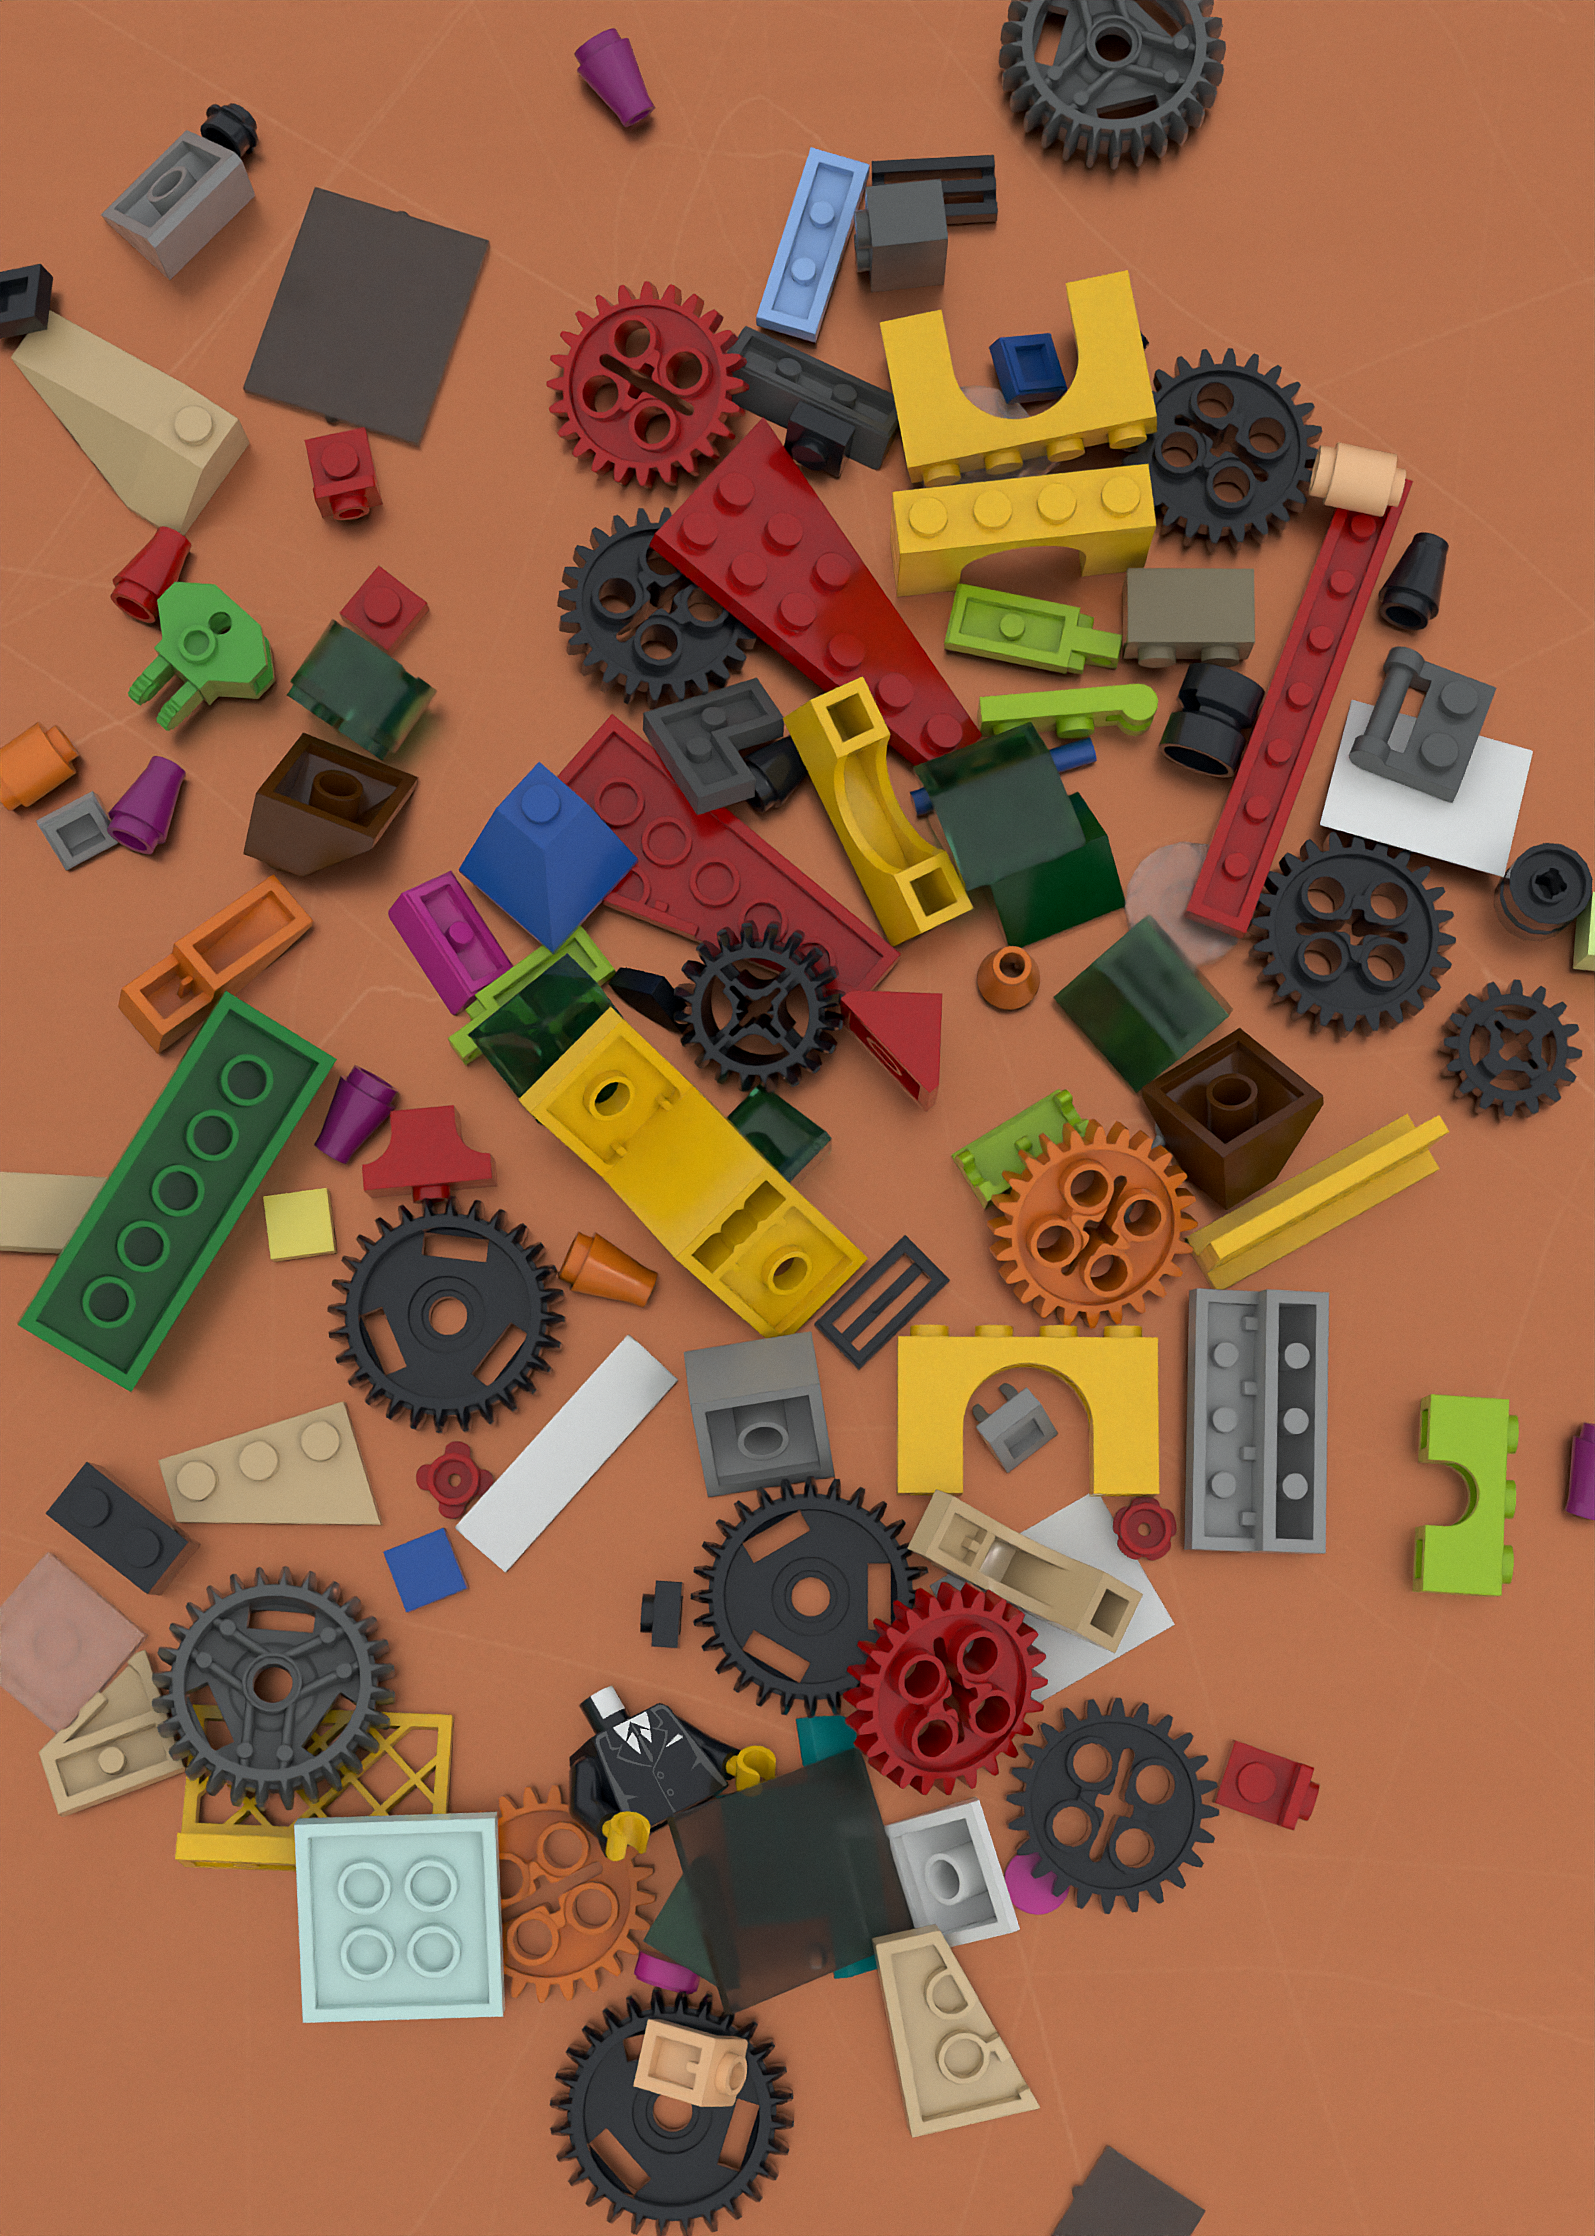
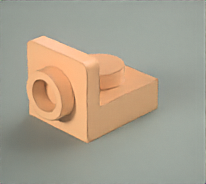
M648 2019L633 2086L700 2107L733 2106L736 2096L742 2089L747 2076L745 2055L748 2042L746 2039L736 2036H717L662 2019Z

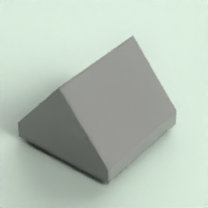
M93 791L36 820L65 870L119 843L108 834L107 828L111 819L98 794Z

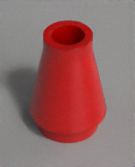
M160 526L154 537L113 578L112 581L115 589L110 596L113 603L123 612L145 623L155 622L159 615L157 600L174 582H178L185 558L192 548L190 541L176 530Z

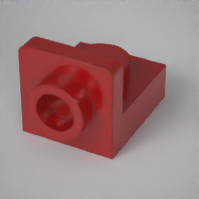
M365 427L304 440L314 483V498L322 518L333 516L336 520H352L368 514L370 511L369 507L383 505L369 437Z
M1232 1740L1212 1802L1294 1831L1298 1819L1309 1820L1317 1800L1320 1785L1311 1781L1314 1767Z

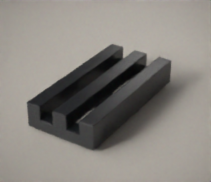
M994 155L871 161L872 186L888 185L885 184L888 181L982 177V179L941 181L943 199L946 197L983 195V202L944 204L946 224L997 221L998 207L996 202Z
M904 1235L814 1323V1327L860 1371L950 1282V1279ZM906 1254L914 1263L841 1333L834 1324ZM924 1272L931 1281L858 1351L851 1343Z

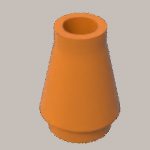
M1008 946L994 950L983 959L978 969L977 983L982 996L993 1006L1007 1010L1017 1009L1029 1003L1036 995L1040 985V972L1034 959L1025 950L1016 946ZM1003 963H1012L1015 969L1022 970V974L1018 977L1010 978L1001 972L1000 967Z
M578 1231L565 1256L558 1279L570 1283V1291L629 1302L643 1308L652 1292L658 1273L640 1264L597 1232L590 1237Z

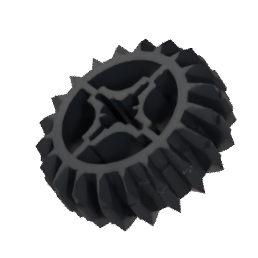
M748 920L741 925V942L729 927H724L717 932L720 949L707 940H704L697 946L696 951L704 964L688 960L681 969L684 975L695 984H679L674 989V996L676 998L691 1003L692 1006L677 1010L673 1017L675 1023H693L694 1029L686 1033L680 1041L685 1048L692 1047L699 1042L702 1044L705 1050L695 1060L698 1068L707 1066L712 1059L721 1064L715 1074V1081L717 1083L723 1084L732 1074V1071L740 1073L738 1080L739 1090L741 1092H748L755 1081V1075H760L764 1091L766 1093H773L778 1087V1072H780L785 1082L791 1087L797 1086L802 1080L798 1064L807 1071L816 1073L823 1063L815 1050L832 1054L836 1049L837 1041L824 1030H841L845 1025L846 1019L839 1013L827 1010V1008L840 1005L845 991L838 989L825 990L824 985L836 979L839 971L836 966H829L821 971H818L814 966L825 953V949L821 945L813 947L807 955L798 950L804 941L805 933L803 931L795 930L788 938L787 943L779 941L781 924L771 921L765 930L764 939H760L755 922ZM746 958H762L776 962L786 969L773 979L763 980L753 976L747 969L740 972L732 962ZM716 977L725 984L726 987L722 992L730 1000L733 1010L731 1020L721 1030L715 1022L711 1007V993ZM799 983L806 993L809 1005V1022L803 1038L793 1028L796 1021L789 1014L786 1005L788 994ZM777 987L781 989L771 1001L772 1006L766 1012L772 1014L773 1018L766 1013H762L757 1018L753 1016L743 1026L739 1025V1022L749 1012L747 1007L753 1002L746 999L747 995L756 1001L763 995L767 997ZM756 1034L765 1037L773 1045L780 1043L786 1051L771 1055H761L742 1050L734 1044L746 1035Z

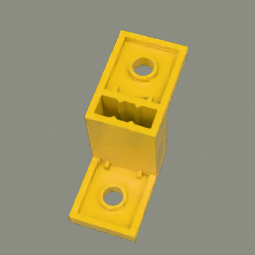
M611 1006L518 1099L529 1113L610 1185L678 1262L764 1338L794 1334L868 1260L866 1255L790 1184L704 1094ZM618 1082L616 1091L609 1099L601 1103H595L601 1089L610 1083ZM794 1257L793 1263L787 1271L779 1276H774L776 1269L781 1263Z

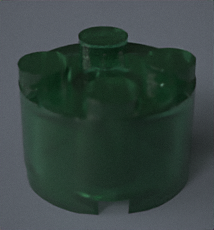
M332 619L290 680L293 686L287 693V696L332 727H334L340 717L343 718L344 721L338 728V731L384 761L390 751L394 754L397 752L438 691L421 678L412 676L396 660Z

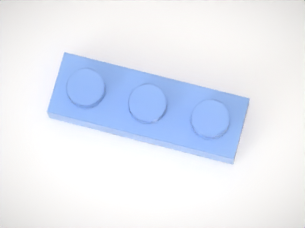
M810 148L756 316L757 326L816 343L854 224V211H858L869 177L870 164Z

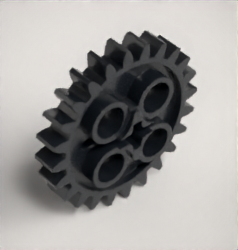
M1232 348L1227 349L1222 364H1214L1208 350L1203 349L1197 368L1193 369L1182 356L1176 359L1174 379L1160 369L1155 371L1153 384L1157 392L1152 391L1157 414V432L1146 434L1147 440L1142 444L1123 448V450L1134 454L1123 458L1120 467L1141 464L1149 465L1155 514L1161 512L1165 515L1160 533L1163 535L1167 534L1177 524L1184 527L1183 545L1185 546L1191 544L1197 533L1206 534L1208 550L1214 552L1220 536L1228 535L1232 547L1235 551L1241 549L1244 535L1247 531L1262 544L1268 535V521L1283 531L1287 528L1290 521L1286 508L1301 513L1306 505L1307 499L1300 490L1309 491L1312 471L1308 470V468H1313L1318 449L1308 446L1319 441L1322 427L1303 424L1312 416L1315 406L1313 403L1294 404L1301 384L1297 381L1281 388L1277 384L1282 369L1281 366L1276 365L1265 375L1257 372L1259 365L1258 354L1254 353L1248 359L1246 365L1242 367L1236 365V357ZM1207 398L1216 399L1226 406L1229 413L1220 418H1211L1200 411L1198 403ZM1182 418L1187 421L1189 427L1177 426L1174 420ZM1257 433H1266L1278 442L1280 448L1272 453L1260 452L1251 445L1249 437ZM1222 442L1231 447L1230 452L1225 451L1220 457H1216L1210 452L1211 448L1217 449ZM1171 447H1180L1191 455L1193 462L1185 467H1175L1163 458L1162 452ZM1253 473L1265 474L1267 481H1258ZM1220 482H1232L1242 489L1245 497L1237 502H1226L1215 494L1213 487Z
M664 507L659 523H651L643 508H638L635 525L629 527L618 514L613 516L611 537L604 531L596 527L593 528L589 540L593 550L580 545L576 546L573 561L578 567H565L562 582L571 589L559 591L557 601L558 607L570 611L560 616L559 631L577 633L568 641L566 650L568 655L587 653L582 664L581 674L586 676L600 669L604 673L600 691L605 693L618 682L625 686L623 699L626 704H629L634 699L638 691L646 692L649 709H655L660 693H668L672 703L683 701L685 690L690 689L694 696L708 694V679L720 688L726 687L730 678L726 666L741 671L747 658L741 649H753L757 638L753 631L695 583L678 592L683 582L688 579L678 569L677 572L671 575H660L649 568L646 563L653 558H663L649 544L655 533L672 516L670 509ZM607 595H617L624 598L631 608L624 613H613L605 609L599 600ZM673 595H675V597L673 598L669 614L666 610L661 608L652 613L648 617V619L644 621V619L646 618L649 603H651L656 608H659L663 606L665 603H667ZM696 603L710 605L715 609L719 618L706 622L698 620L692 616L688 607ZM641 624L636 630V634L626 642H619L617 640V635H622ZM655 640L663 642L671 650L672 656L660 660L651 658L644 653L641 645Z
M1332 832L1324 840L1323 852L1309 839L1300 848L1302 861L1287 852L1278 863L1284 875L1269 871L1264 887L1271 894H1260L1255 910L1265 916L1252 919L1247 929V932L1261 936L1263 940L1253 945L1248 954L1251 958L1267 959L1268 965L1256 978L1258 982L1274 979L1278 981L1280 987L1271 999L1274 1004L1288 997L1296 1001L1291 1014L1292 1020L1296 1021L1309 1010L1315 1013V1032L1319 1033L1333 1019L1337 1020L1340 1038H1346L1352 1032L1355 1022L1359 1021L1366 1037H1371L1379 1029V1017L1393 1030L1403 1022L1401 1008L1410 1015L1415 1016L1425 1007L1419 994L1432 998L1440 990V984L1430 974L1444 975L1451 968L1452 963L1445 957L1437 954V952L1449 950L1456 943L1455 937L1439 932V928L1446 925L1454 917V913L1447 910H1435L1433 904L1446 891L1444 887L1426 890L1422 885V882L1431 870L1428 865L1414 872L1406 868L1411 851L1405 849L1393 859L1387 856L1388 844L1378 842L1372 850L1365 849L1364 837L1353 835L1347 848H1343L1336 832ZM1320 889L1327 892L1334 901V912L1323 913L1313 908L1308 900V890ZM1380 894L1392 900L1396 906L1397 917L1386 919L1375 913L1371 906V895ZM1345 924L1352 925L1353 935L1363 937L1357 945L1350 944L1351 939L1348 933L1339 932ZM1302 925L1305 929L1317 931L1318 933L1301 935L1297 933L1296 926ZM1391 933L1401 934L1405 936L1406 943L1401 944L1397 940L1382 936H1388ZM1317 950L1325 954L1331 962V974L1319 975L1311 971L1305 963V951ZM1377 955L1389 961L1394 971L1393 980L1383 981L1372 975L1368 968V956Z
M1121 1698L1112 1699L1108 1715H1101L1094 1699L1086 1700L1085 1719L1078 1720L1075 1714L1067 1707L1061 1709V1720L1064 1728L1058 1732L1052 1726L1041 1722L1038 1727L1046 1741L1043 1747L1039 1748L1027 1743L1021 1745V1749L1033 1761L1030 1768L1011 1767L1009 1771L1015 1778L1024 1782L1023 1791L1005 1795V1801L1022 1806L1023 1815L1006 1823L1007 1828L1017 1831L1026 1830L1028 1838L1015 1849L1016 1854L1021 1856L1037 1853L1040 1859L1030 1873L1032 1877L1036 1879L1052 1871L1056 1874V1877L1052 1884L1051 1894L1058 1897L1070 1885L1076 1887L1074 1896L1075 1906L1083 1909L1088 1903L1092 1893L1098 1894L1100 1908L1104 1914L1111 1913L1116 1896L1123 1897L1127 1908L1132 1913L1138 1912L1139 1892L1146 1891L1158 1904L1164 1902L1160 1883L1167 1879L1170 1883L1183 1889L1186 1883L1178 1867L1184 1862L1201 1868L1204 1863L1192 1850L1195 1842L1214 1843L1215 1840L1213 1835L1200 1828L1201 1819L1219 1815V1809L1202 1804L1201 1795L1217 1788V1782L1198 1780L1195 1773L1209 1761L1207 1755H1196L1187 1758L1184 1751L1194 1737L1191 1732H1185L1172 1739L1168 1736V1732L1171 1728L1173 1717L1165 1714L1154 1725L1147 1723L1149 1706L1144 1702H1140L1131 1717H1125ZM1093 1743L1101 1747L1106 1753L1108 1765L1106 1772L1101 1778L1096 1781L1086 1782L1076 1774L1073 1761L1078 1749L1086 1744ZM1130 1748L1134 1753V1757L1119 1792V1799L1128 1804V1809L1125 1816L1113 1815L1111 1818L1102 1856L1099 1861L1093 1862L1089 1854L1104 1818V1811L1095 1806V1800L1098 1794L1110 1795L1116 1781L1122 1752L1124 1749ZM1151 1765L1163 1768L1170 1781L1169 1791L1166 1796L1155 1803H1147L1142 1800L1136 1789V1780L1140 1771ZM1077 1807L1086 1816L1088 1823L1087 1832L1083 1839L1075 1844H1062L1054 1835L1053 1820L1062 1809ZM1132 1828L1140 1829L1148 1837L1150 1844L1149 1853L1146 1859L1138 1865H1124L1117 1857L1115 1850L1116 1841L1124 1831Z

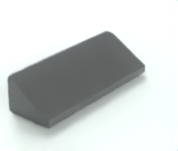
M745 326L738 335L737 342L727 351V354H740L746 358L747 364L741 369L732 372V375L749 384V390L733 394L732 402L784 428L788 427L789 418L799 400L856 426L849 458L872 469H878L900 429L894 395Z

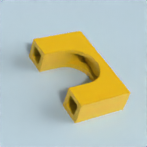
M1128 270L1066 283L1067 302L1079 358L1076 375L1066 394L1054 406L1043 413L1028 418L1006 419L990 415L973 405L963 394L954 375L942 310L880 322L911 482L924 481L926 487H941L959 481L963 472L985 468L987 474H1004L1021 468L1023 466L1022 460L1047 455L1048 461L1051 462L1071 460L1085 453L1084 447L1109 442L1112 449L1129 448L1144 443L1147 440L1146 434L1156 433L1157 414Z
M1141 464L892 492L890 544L897 597L956 591L957 584L960 582L961 570L970 562L990 554L1025 547L1061 546L1077 549L1079 551L1082 577L1126 572L1127 568H1144L1156 529L1149 465Z
M946 1325L910 1326V1336H898L896 1496H933L936 1489L952 1496H961L963 1494V1421L967 1404L973 1393L986 1380L1000 1372L1016 1368H1033L1048 1372L1070 1386L1080 1399L1085 1409L1089 1426V1497H1154L1158 1495V1337H1142L1141 1326L1125 1325L1103 1327L1104 1337H1078V1327L1069 1325L1040 1326L1039 1337H1013V1326L1009 1325L975 1326V1337H949V1326Z

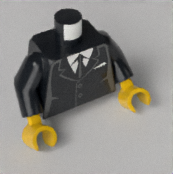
M609 1686L593 1694L579 1705L595 1735L569 1757V1766L571 1768L569 1770V1813L576 1822L598 1839L602 1852L611 1861L624 1859L626 1849L630 1845L640 1854L646 1853L650 1835L706 1806L729 1786L726 1780H732L736 1777L735 1786L737 1792L747 1798L759 1793L760 1777L770 1782L775 1780L776 1758L770 1749L763 1746H749L739 1750L711 1737L675 1715L669 1706L663 1703H658L630 1717L614 1687Z

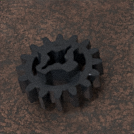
M1514 979L1508 985L1505 994L1501 995L1497 985L1491 982L1482 989L1484 1002H1481L1470 993L1460 1002L1467 1017L1452 1013L1447 1018L1445 1025L1457 1034L1456 1036L1444 1038L1439 1043V1050L1454 1054V1060L1442 1069L1443 1076L1459 1074L1463 1082L1454 1093L1457 1098L1466 1096L1471 1091L1478 1096L1475 1103V1112L1481 1114L1493 1103L1498 1105L1500 1120H1508L1512 1117L1515 1106L1519 1105L1526 1118L1533 1117L1539 1112L1538 1097L1547 1105L1552 1106L1561 1099L1560 1093L1554 1084L1568 1087L1574 1083L1577 1076L1566 1068L1565 1064L1579 1060L1582 1057L1583 1050L1568 1046L1567 1040L1579 1031L1578 1024L1562 1025L1558 1018L1567 1007L1563 1001L1553 1005L1551 1008L1543 1004L1546 988L1540 986L1528 997L1523 995L1521 980ZM1501 1010L1522 1012L1531 1018L1529 1020L1508 1019ZM1473 1030L1475 1031L1473 1036L1480 1043L1479 1062L1473 1065L1469 1050L1470 1037ZM1545 1035L1549 1039L1551 1048L1548 1070L1546 1069L1548 1064L1541 1057L1542 1038ZM1514 1039L1520 1044L1522 1049L1516 1056L1506 1061L1498 1051L1503 1048L1504 1044ZM1493 1079L1513 1081L1519 1089L1523 1087L1525 1089L1518 1091L1504 1090L1493 1086L1489 1082Z

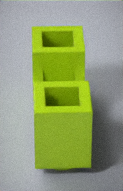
M1430 1394L1421 1398L1418 1463L1440 1464L1455 1470L1466 1484L1468 1504L1462 1517L1450 1526L1423 1525L1415 1527L1413 1592L1496 1597L1502 1596V1584L1511 1583L1514 1554L1512 1545H1504L1505 1519H1513L1516 1484L1514 1480H1506L1507 1454H1515L1517 1450L1519 1422L1517 1415H1509V1399Z

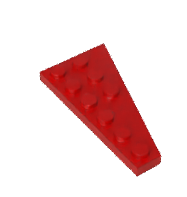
M762 417L653 536L649 546L826 693L863 677L891 734L888 744L938 786H941L980 739L982 734L770 425Z
M613 714L610 715L557 776L596 812L638 858V863L600 904L699 943L707 940L719 949L717 932L724 927H729L741 942V925L748 920L755 922L760 939H764L765 930L771 921L781 924L779 941L787 943L792 933L799 929L805 933L804 941L798 948L800 952L807 955L817 945H821L825 949L823 956L814 964L817 970L821 971L829 966H836L839 971L836 979L824 985L825 990L838 989L845 991V994L850 990L873 991L901 959L900 952L728 809L721 807L697 815L656 750ZM742 959L778 974L786 969L782 965L767 959Z

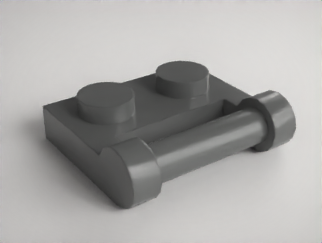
M1393 647L1389 650L1383 665L1386 678L1364 735L1355 738L1349 753V759L1354 765L1363 770L1453 803L1488 713L1496 687L1427 662L1422 655L1411 648ZM1411 686L1426 692L1404 753L1392 750L1387 743L1408 688Z

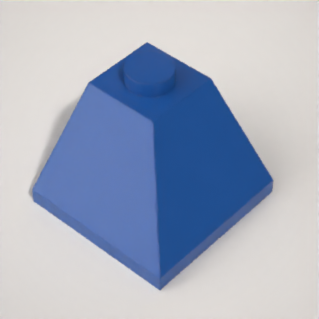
M538 762L495 809L458 870L554 955L638 863V858L582 798L542 763Z

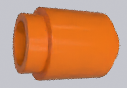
M38 721L0 748V802L10 812L21 804L28 808L76 773L71 761L79 756V754L58 725L47 730Z

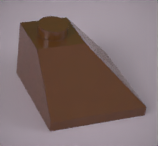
M302 733L256 792L243 854L263 861L276 870L288 871L302 877L369 851L375 846L413 793L419 777Z
M1238 1028L1141 1088L1142 1098L1178 1164L1186 1173L1187 1178L1225 1210L1230 1209L1276 1180L1324 1104L1323 1094L1241 1028Z

